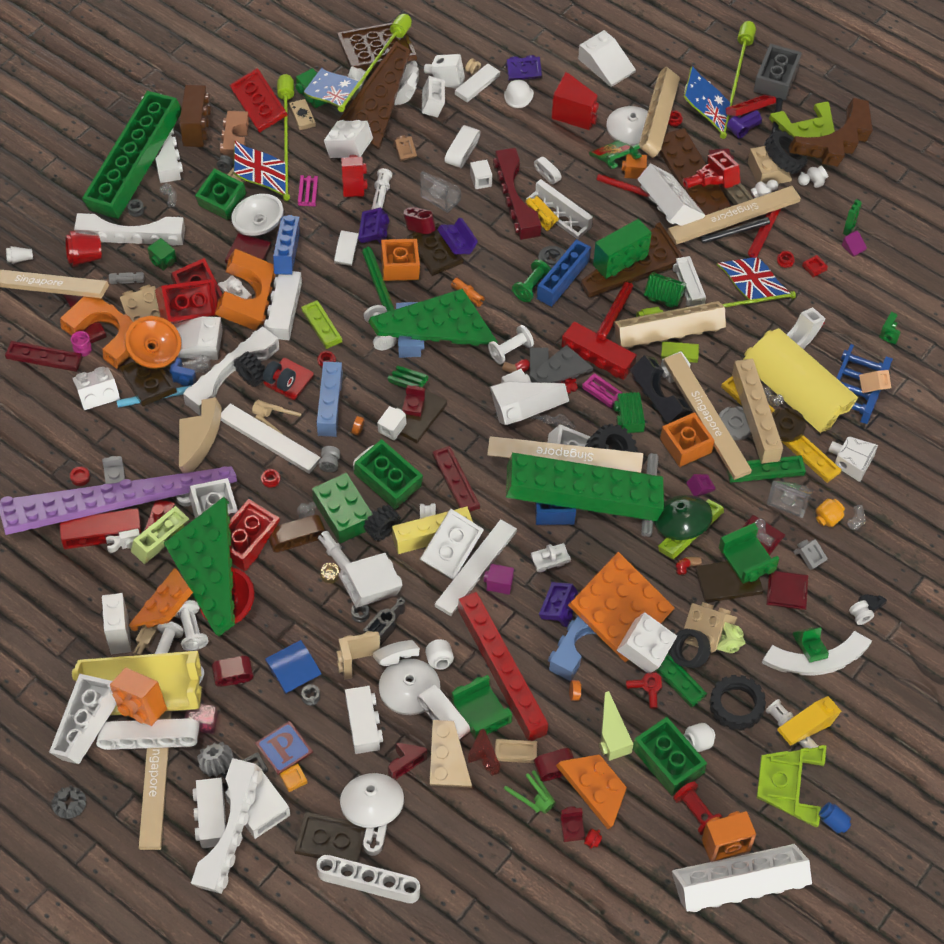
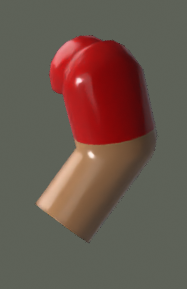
M527 359L520 360L515 364L504 362L502 370L512 373L522 369L523 372H526L530 367V362Z
M684 557L676 563V573L686 574L688 567L701 565V557Z

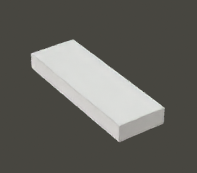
M486 64L455 90V95L468 103L500 76V71L490 64Z

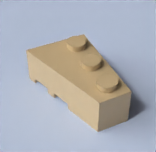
M433 720L430 786L472 787L454 721Z

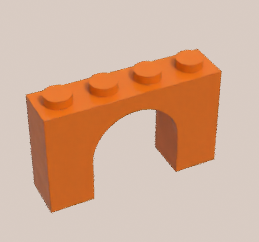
M235 249L228 259L225 272L247 281L255 291V298L244 299L224 291L218 300L215 315L252 330H256L259 325H263L266 318L264 311H266L269 305L267 298L272 291L270 284L275 278L273 272L274 264Z
M84 296L60 318L61 329L72 336L75 332L84 331L95 322H107L115 326L119 332L103 348V359L118 369L130 357L125 346V336L133 321L128 315H123L114 305H109L105 302L103 298Z

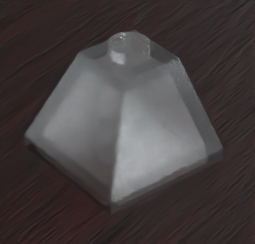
M424 171L421 172V197L443 211L450 212L461 201V189L444 179Z
M773 481L767 504L803 518L814 490L796 483Z

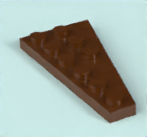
M398 42L394 43L338 120L368 121L373 136L370 144L379 150L411 53L410 49Z
M660 222L651 230L649 254L645 259L635 262L631 267L625 268L607 279L596 269L581 280V286L588 297L623 286L625 282L631 283L648 277L652 272L659 273L673 268V265L676 264V258H682L683 256Z

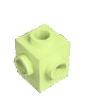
M725 622L717 650L727 653L737 652L741 646L746 644L742 629L739 626Z

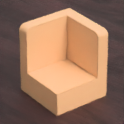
M889 370L859 375L863 393L891 388Z

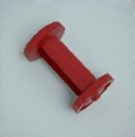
M693 781L678 790L673 799L676 803L683 801L701 824L698 832L700 835H703L706 823L710 819L715 817L721 819L723 817L720 813L713 815L696 794L695 791L698 788V784ZM707 814L708 819L703 821L702 816Z

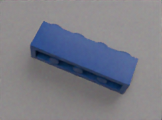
M287 215L281 218L273 255L274 274L292 275L300 236L299 216Z
M576 239L538 284L537 299L552 307L590 261L591 247Z

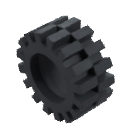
M247 351L234 361V367L239 372L238 375L242 376L248 385L257 387L264 381L263 372L265 365L261 364L262 361L258 360L256 355L254 356L253 353Z
M383 505L382 508H377L376 512L374 510L372 516L369 515V520L365 521L364 529L375 541L384 540L386 536H390L392 526L398 525L401 522V517L390 505Z

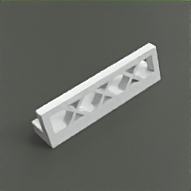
M541 179L536 183V191L526 198L527 200L528 198L533 199L538 196L548 207L556 209L554 214L558 218L563 216L569 218V221H561L559 219L556 224L576 239H579L592 228V215ZM572 226H580L582 229L577 232Z

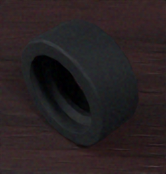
M687 628L680 630L675 634L677 637L670 648L672 659L683 667H701L710 656L711 647L709 639L701 631ZM691 636L697 639L699 648L695 658L689 661L683 657L682 646L684 641Z

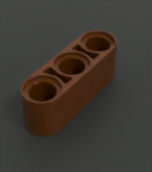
M311 515L276 526L268 540L273 552H282L318 541L319 535L322 536L321 533L326 530L320 516Z

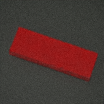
M762 95L726 108V114L739 116L776 103V97Z

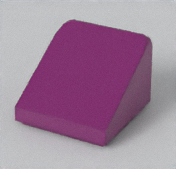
M854 231L844 237L842 246L853 257L867 250L858 231Z
M693 474L687 481V486L693 496L699 497L716 490L708 474Z

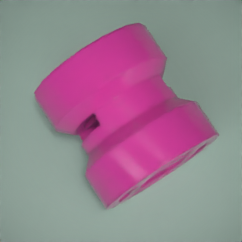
M78 331L71 336L74 352L82 353V357L91 353L90 338L86 332Z

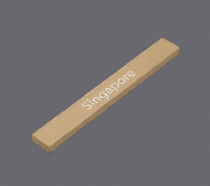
M789 186L705 215L704 218L683 226L676 225L668 228V234L675 245L798 203L801 198L794 187Z
M0 270V287L102 298L109 286L108 282L104 280Z
M681 352L664 358L665 366L692 411L696 413L714 438L713 446L733 479L736 480L751 474L752 469Z
M492 436L489 438L487 454L491 457L510 459L513 452L638 473L642 471L644 455L637 452Z
M165 711L158 720L171 719L172 711ZM169 747L147 748L139 838L140 850H161Z

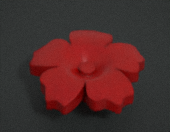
M569 378L561 382L565 383L567 394L578 389L575 378Z

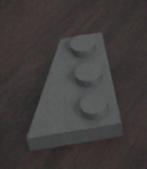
M566 345L531 372L529 377L533 383H561L569 378H577L580 374L591 373L593 367Z

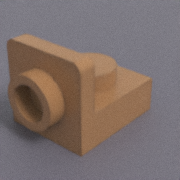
M404 135L396 138L393 147L397 150L399 161L417 157L411 136L406 137Z

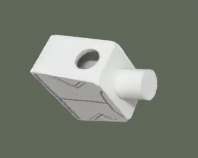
M847 437L844 445L833 441L828 451L837 455L835 464L843 472L860 482L875 456L878 445Z

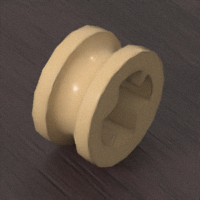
M472 58L467 62L465 71L474 75L479 71L481 63Z

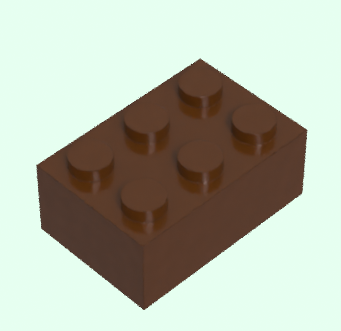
M185 85L180 116L182 143L185 147H204V141L208 139L206 127L209 128L210 124L208 115H211V105H208L210 93H207L206 85Z

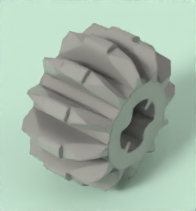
M214 742L213 745H207V748L201 749V754L197 756L200 770L207 774L208 777L212 775L218 777L220 773L225 774V771L229 769L232 758H234L231 748L223 742L219 744Z

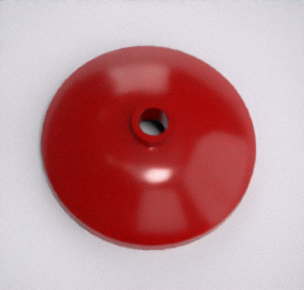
M231 567L233 572L232 599L235 598L233 614L235 615L236 624L250 611L255 593L250 577L243 571ZM200 608V611H201L203 617L206 619L204 613L202 612V610H201V608Z

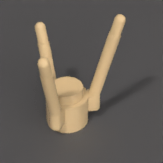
M259 399L252 408V412L256 414L255 418L262 421L281 434L282 432L264 418L265 416L268 417L272 410L301 416V413L284 409Z

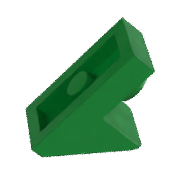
M821 627L793 632L795 640L809 663L827 659L829 656L828 650L820 639Z

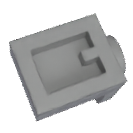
M110 456L102 459L105 484L120 483V481L125 479L121 456Z
M806 539L797 544L798 548L793 551L795 555L800 553L809 570L814 569L828 559L816 539L812 541Z

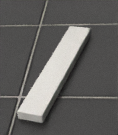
M231 403L221 413L222 422L310 474L319 464L321 457Z
M500 519L436 601L435 607L452 617L458 609V599L469 595L485 574V571L489 569L490 565L516 534L517 528Z

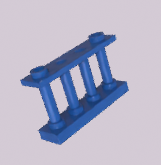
M850 344L848 351L844 350L841 360L843 363L837 379L841 382L842 376L846 375L860 380L859 375L863 373L846 368L849 361L881 371L890 369L893 358L886 356L883 363H876L853 355L854 345ZM841 382L854 394L864 397L868 401L867 404L863 403L862 405L855 402L851 408L862 414L860 422L868 424L881 390L863 393L861 388Z

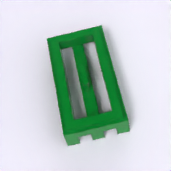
M857 199L848 212L843 234L846 236L851 234L858 219L862 203Z
M398 365L396 371L393 370L392 376L389 375L387 378L389 383L404 388L407 385L423 387L429 380L426 374Z

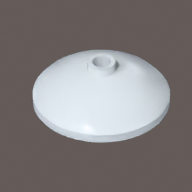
M625 106L616 109L607 119L606 128L608 134L615 141L619 140L631 146L639 145L648 111L636 106Z
M252 195L242 200L235 207L232 213V223L235 229L244 235H262L270 232L280 223L284 215V208L281 201L273 195Z
M418 659L399 660V664H391V666L384 670L379 681V693L384 704L392 711L402 715H417L425 712L419 704L417 696L432 685H436L440 689V680L436 671L426 662ZM410 678V679H412L413 681H412V682H407L406 680Z
M369 773L354 778L345 786L340 797L341 810L344 816L351 823L366 828L380 827L390 823L400 814L404 804V794L399 783L393 778L379 773Z

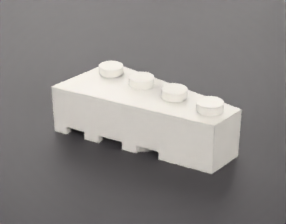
M79 674L49 753L63 761L76 764L81 762L116 706V701L110 687L112 681Z

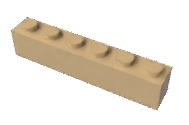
M719 301L614 321L616 342L625 349H629L634 345H649L655 341L664 342L670 338H684L685 335H700L705 331H719L721 328H726L725 307Z
M754 360L735 361L732 377L761 464L778 462L781 458L783 445Z

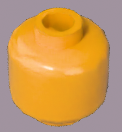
M826 499L816 508V520L821 526L834 527L843 519L845 508L837 499Z

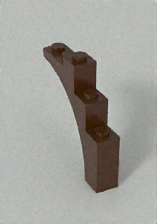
M852 98L846 108L844 126L829 135L821 137L795 136L789 146V153L821 158L822 164L838 167L845 153L852 154L859 141L866 142L873 131L869 101Z

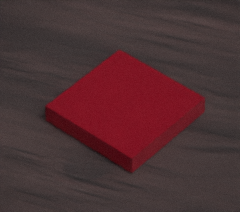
M238 233L225 258V263H228V259L235 249L265 261L272 247L271 242Z

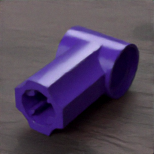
M757 110L751 111L740 118L738 116L732 117L727 123V128L740 139L750 129L761 124L762 118Z

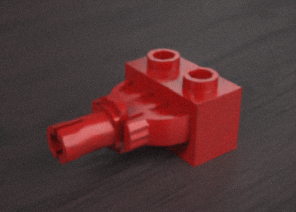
M723 150L708 155V164L696 171V175L683 178V185L686 189L696 185L704 187L710 184H721L724 188H730L740 183L739 164Z
M357 155L341 158L343 197L364 196V189H367V179L363 177V174H367L366 163H363L362 157Z

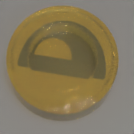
M326 563L321 567L320 575L324 582L334 583L340 578V568L335 563Z

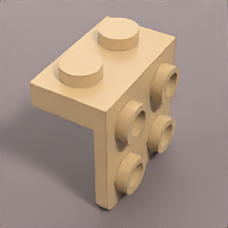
M146 285L140 287V291L133 292L131 290L122 293L123 296L120 297L125 314L133 322L145 316L160 317L155 286Z
M702 602L700 606L692 603L684 629H693L704 633L710 641V652H715L725 622L735 625L737 617L730 615L731 611L720 607L718 611L713 610L714 605ZM690 636L684 641L686 644L699 648L695 637Z
M368 631L362 635H348L339 639V651H336L339 673L343 672L344 680L352 678L353 659L372 656L373 652L380 649L379 632Z

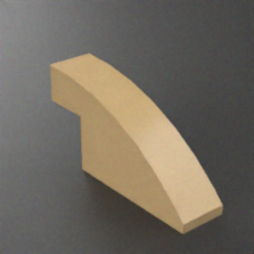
M216 397L201 400V416L179 419V468L182 473L194 472L215 441L222 407Z

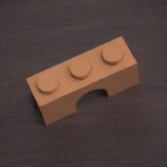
M227 111V118L223 119L225 131L222 130L223 143H220V154L231 157L233 161L234 141L246 146L245 137H238L248 136L249 118L246 111Z

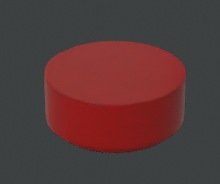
M85 467L74 468L70 473L71 482L76 486L86 485L90 481L88 469Z

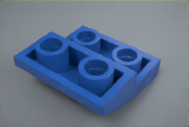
M301 640L265 658L269 669L278 680L284 694L322 674Z

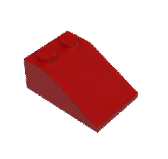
M205 258L171 273V279L174 284L213 279L217 301L222 296V292Z
M213 279L163 285L155 290L160 317L172 324L202 316H217L215 312L218 301Z
M250 499L230 519L229 525L231 530L230 558L232 559V564L244 572L257 559L280 521L279 517Z

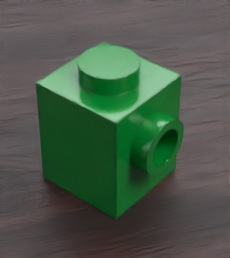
M162 238L147 247L152 264L156 267L158 266L163 271L177 261L175 249Z

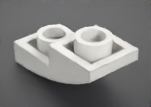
M341 231L334 263L352 266L359 236L358 233Z
M413 640L401 641L373 652V657L379 665L391 666V664H399V657L410 658L411 656H419L420 648Z

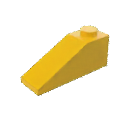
M827 696L814 702L780 726L777 731L791 746L830 727L842 711Z

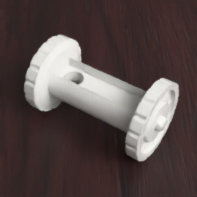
M381 305L372 306L364 312V319L369 323L370 317L385 313L387 309ZM376 335L373 340L374 348L381 351L390 349L397 343V338L391 336Z
M524 325L518 326L516 329L517 335L501 345L494 341L488 344L490 355L495 362L500 365L505 362V354L522 344L527 348H531L534 345L533 337Z
M193 600L186 601L175 614V617L181 618L186 638L182 640L181 645L186 651H196L208 644L207 635L199 632L195 614L200 608L198 603Z
M171 621L165 624H158L157 628L162 633V637L155 654L168 653L173 638L182 637L184 629Z

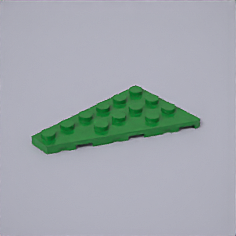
M463 289L372 316L368 321L377 336H391L395 338L408 336L414 340H432L434 342L447 340L454 344H471L474 346H479V344L488 345L492 341L498 343Z
M225 497L221 498L164 542L217 636L222 635L235 625V615L233 614L234 601H232L231 589L233 588V572L231 571L232 559L230 558L229 547L231 546L230 517L228 516L227 505L229 501Z

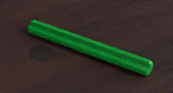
M367 246L362 249V253L381 304L386 307L387 312L395 310L373 250Z

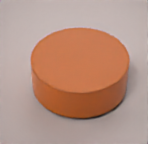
M356 417L351 434L360 435L365 421L363 417Z
M579 680L570 681L569 694L571 701H579L581 698V683Z

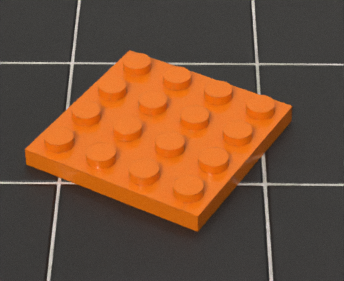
M619 552L605 564L568 604L624 662H627L629 659L619 653L617 648L634 620L645 612L661 624L675 608Z

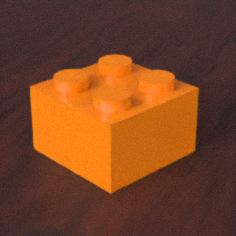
M417 239L381 240L383 281L419 280L420 261Z
M695 412L662 426L660 440L679 467L712 453L715 441Z
M125 667L110 683L117 709L123 716L132 717L139 723L152 726L167 710L159 683L154 679Z
M736 811L729 814L728 817L710 819L706 823L701 840L710 862L751 851L756 832L747 811L741 813Z

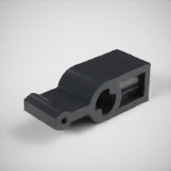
M400 597L391 609L381 610L363 629V633L368 631L379 632L381 646L396 629L397 617L404 614L405 599Z

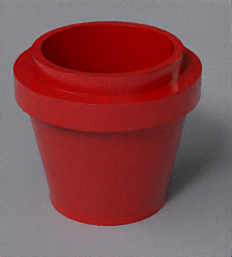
M69 231V235L65 237L68 264L71 263L72 267H78L79 264L101 259L99 235Z

